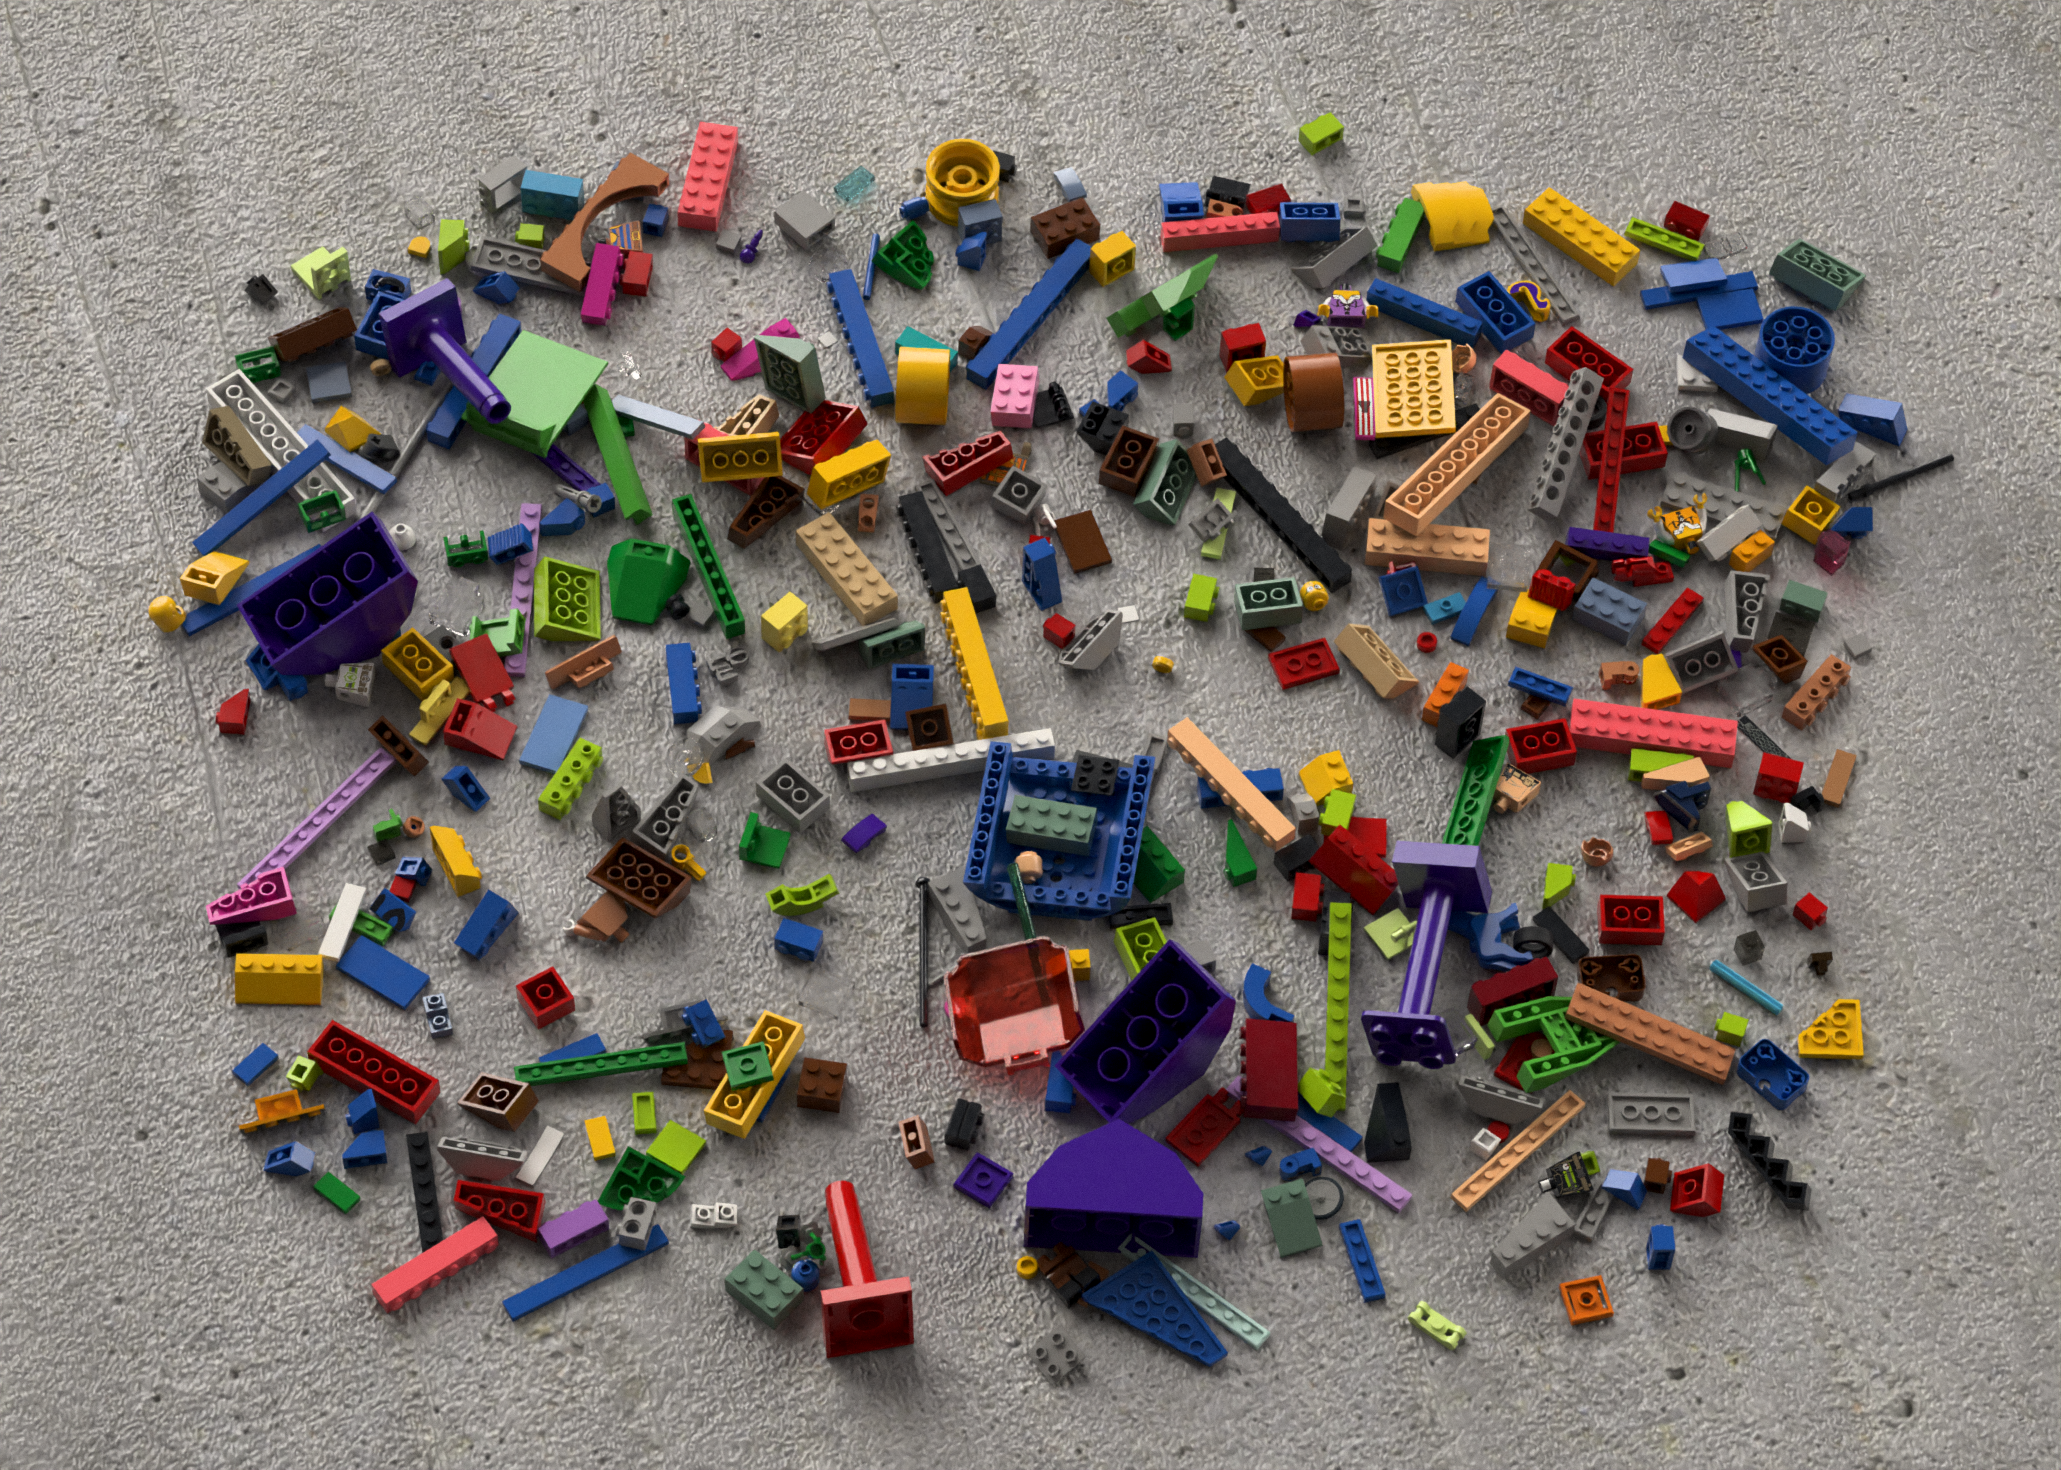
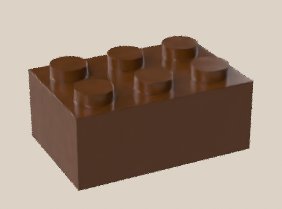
M1082 197L1032 216L1030 232L1046 258L1050 259L1063 254L1068 244H1072L1076 238L1086 244L1099 240L1100 223Z
M1122 425L1099 470L1098 484L1136 497L1159 448V438Z

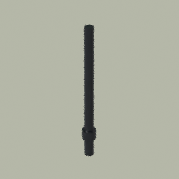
M1948 454L1873 484L1867 483L1862 485L1860 489L1848 493L1849 500H1854L1861 496H1870L1874 491L1954 461L1953 454Z

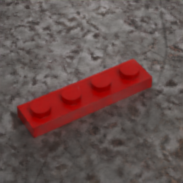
M1687 587L1644 637L1641 645L1658 655L1703 603L1704 597Z

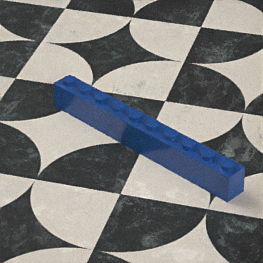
M1077 238L1072 244H1068L1064 254L1056 258L1053 267L1045 271L1041 281L1034 284L1032 291L1029 295L1023 297L1019 307L1012 310L1010 317L1007 321L1001 323L996 334L990 336L985 347H981L977 356L967 363V380L985 390L988 389L996 379L998 364H1009L1089 269L1090 248H1092L1090 245Z

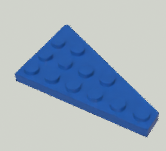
M1152 1250L1081 1294L1084 1302L1208 1367L1228 1356L1224 1346Z

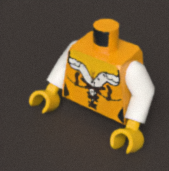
M1705 493L1702 494V502L1698 501L1697 494L1693 497V502L1698 508L1691 506L1662 515V509L1659 506L1654 508L1656 515H1654L1652 509L1648 510L1647 516L1654 520L1653 526L1657 538L1678 550L1686 548L1690 555L1698 552L1699 547L1696 541L1705 534L1707 525L1706 508L1703 506L1707 501Z

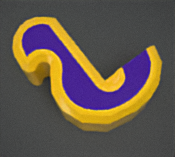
M1526 280L1515 282L1508 287L1507 292L1517 303L1524 301L1534 321L1544 322L1548 319L1551 304L1547 298L1544 300L1540 299L1541 289L1537 284Z

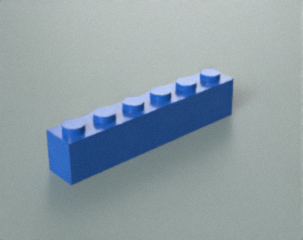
M1375 278L1367 291V302L1370 305L1377 306L1379 312L1447 340L1451 339L1452 342L1465 346L1468 344L1473 349L1481 336L1482 321Z

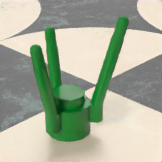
M1745 448L1738 451V459L1734 461L1735 491L1739 492L1740 467L1752 469L1753 473H1757L1762 484L1765 485L1766 482L1752 450Z

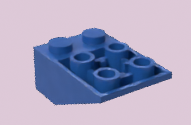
M1197 182L1159 184L1163 222L1204 219L1202 198Z
M892 665L890 729L909 730L905 711L933 706L934 665Z

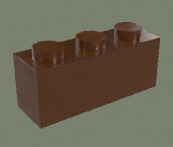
M383 715L368 729L414 777L429 763Z

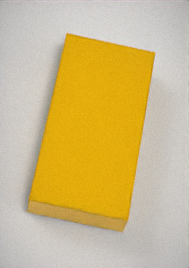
M606 1116L584 1120L594 1161L616 1156Z

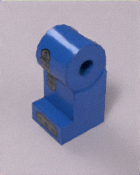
M1314 1147L1287 1156L1280 1161L1279 1175L1285 1181H1293L1297 1176L1309 1172L1312 1173L1313 1177L1321 1175L1322 1164Z

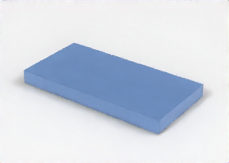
M549 694L519 759V763L555 774L568 756L588 712V706Z

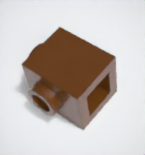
M1648 1158L1643 1182L1648 1192L1664 1194L1666 1183H1670L1672 1177V1170H1669V1161H1664L1661 1158Z

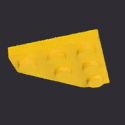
M1838 999L1809 1028L1802 1031L1797 1039L1798 1057L1862 1060L1864 1052L1860 1000Z

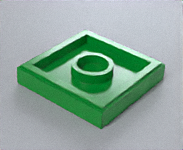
M764 1041L722 1052L732 1091L774 1080Z

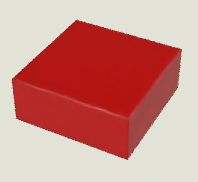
M395 876L389 891L400 900L409 903L416 887V881Z

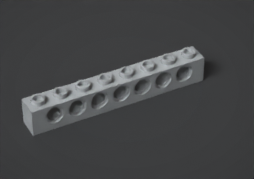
M1586 367L1575 370L1570 377L1569 388L1565 392V399L1559 410V417L1553 428L1551 441L1547 445L1545 459L1541 463L1540 474L1535 481V489L1529 499L1527 510L1545 521L1558 517L1604 380L1603 377Z

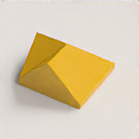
M343 406L339 407L325 427V432L349 452L364 445L369 434L381 435L379 431L357 413Z

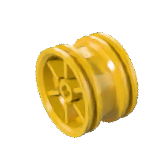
M971 139L949 140L937 146L929 154L926 161L927 182L925 198L928 201L931 214L945 224L958 227V207L996 199L998 203L1000 165L995 153L983 143Z

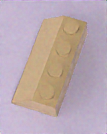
M1348 623L1334 640V643L1338 646V651L1351 660L1350 664L1363 674V679L1376 688L1375 692L1380 697L1396 698L1418 684L1419 681L1370 626Z

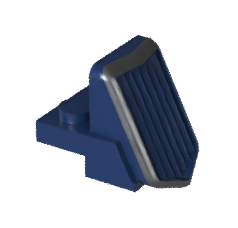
M1686 781L1667 786L1666 789L1658 791L1653 795L1663 810L1688 831L1695 832L1698 831L1701 819L1698 810L1703 809L1707 805L1711 787L1708 781L1692 787H1688Z

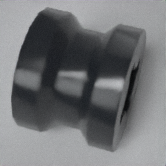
M681 594L673 595L665 602V607L668 611H671L670 615L674 620L684 618L690 611V607L684 603L685 599Z

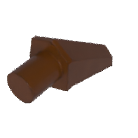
M741 738L726 751V760L744 753L745 749L755 748L754 739L744 741V738Z

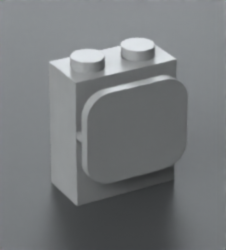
M804 190L792 196L788 202L778 206L774 211L775 224L780 227L781 234L791 243L801 246L805 250L835 230V217Z

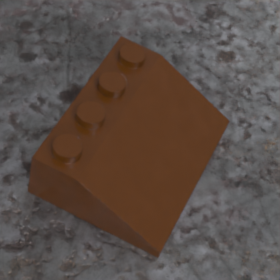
M623 837L586 875V879L655 919L679 906L690 894L692 880L691 876Z

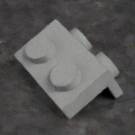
M1217 498L1188 525L1203 542H1206L1208 539L1213 541L1221 534L1220 529L1223 526L1228 528L1235 521L1233 517L1237 512L1233 511L1230 513Z

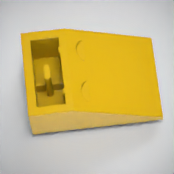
M213 551L191 563L180 577L184 595L220 605L250 562Z

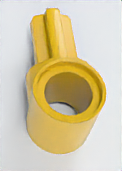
M682 844L675 846L671 853L672 865L682 871L685 869L697 881L704 878L706 871L694 861L695 856L690 853L689 848ZM683 853L686 855V858L678 860L675 855Z

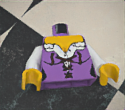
M1350 284L1340 285V290H1334L1332 297H1328L1323 304L1318 306L1317 316H1326L1328 318L1327 326L1365 328L1366 315L1367 319L1372 316L1377 318L1378 307L1370 305L1365 298H1362L1361 292L1351 291Z

